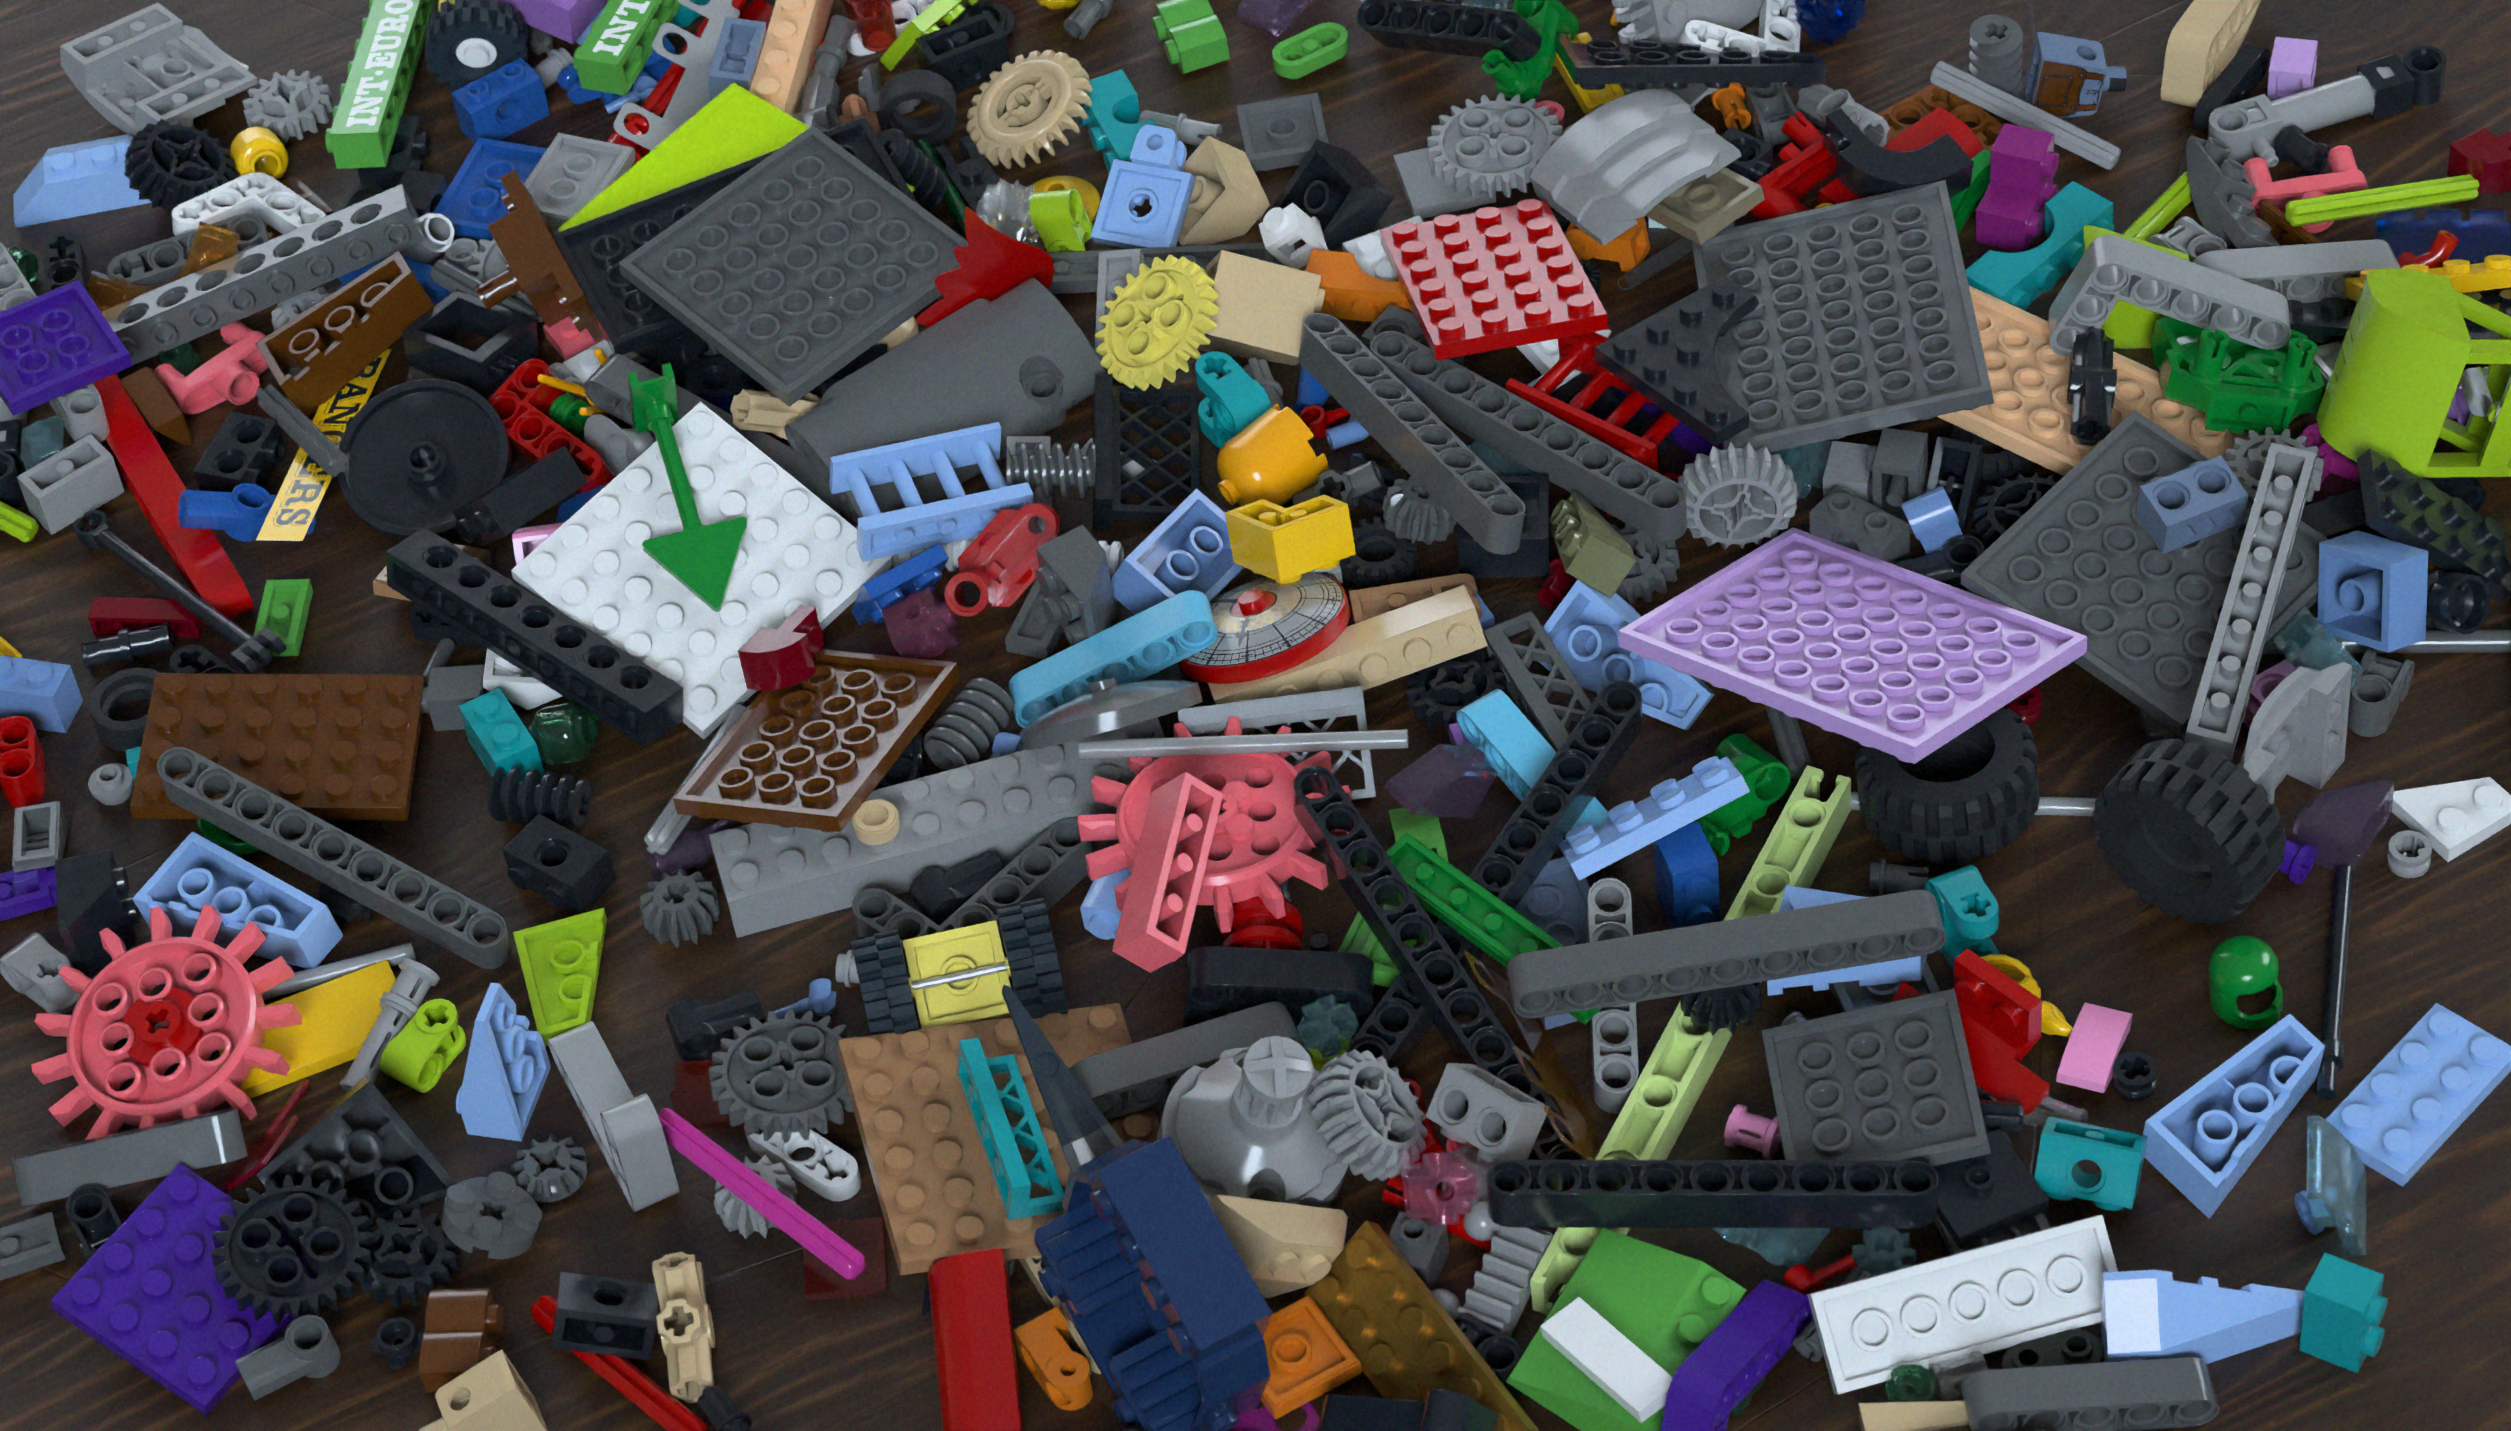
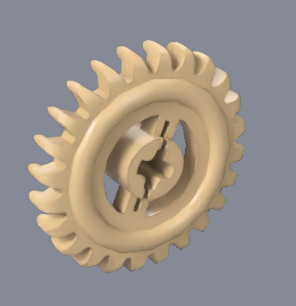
M1037 50L1030 52L1028 58L1021 54L1015 58V63L1010 64L1007 61L1002 64L1001 72L993 71L989 75L991 78L989 83L983 82L980 85L979 89L982 93L975 95L971 101L974 107L968 110L967 117L970 121L967 123L966 130L970 134V139L974 142L979 155H983L985 159H988L995 166L999 164L1000 160L1006 168L1010 169L1012 166L1010 159L1013 157L1020 167L1025 168L1024 158L1026 153L1036 163L1040 164L1041 161L1038 155L1040 148L1043 147L1050 155L1055 156L1052 146L1054 139L1068 146L1069 143L1063 131L1065 129H1072L1075 133H1080L1079 127L1072 119L1073 117L1079 116L1084 120L1088 119L1087 113L1080 104L1092 105V100L1087 94L1093 91L1091 84L1088 82L1089 75L1081 67L1077 59L1069 58L1065 52L1055 54L1053 50H1045L1040 54ZM1052 96L1050 103L1048 104L1046 100ZM1005 105H1006V109H1007L1008 111L1002 115V113H1003V111H1004V108H1005Z

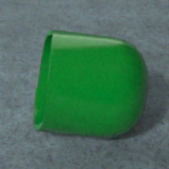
M2235 936L2218 944L2209 957V1001L2214 1012L2224 1022L2240 1029L2257 1030L2270 1027L2279 1021L2278 1017L2283 1010V994L2277 980L2279 975L2278 958L2270 945L2255 937ZM2269 986L2276 995L2271 1007L2263 1013L2249 1016L2238 1010L2237 997L2240 995L2257 993Z

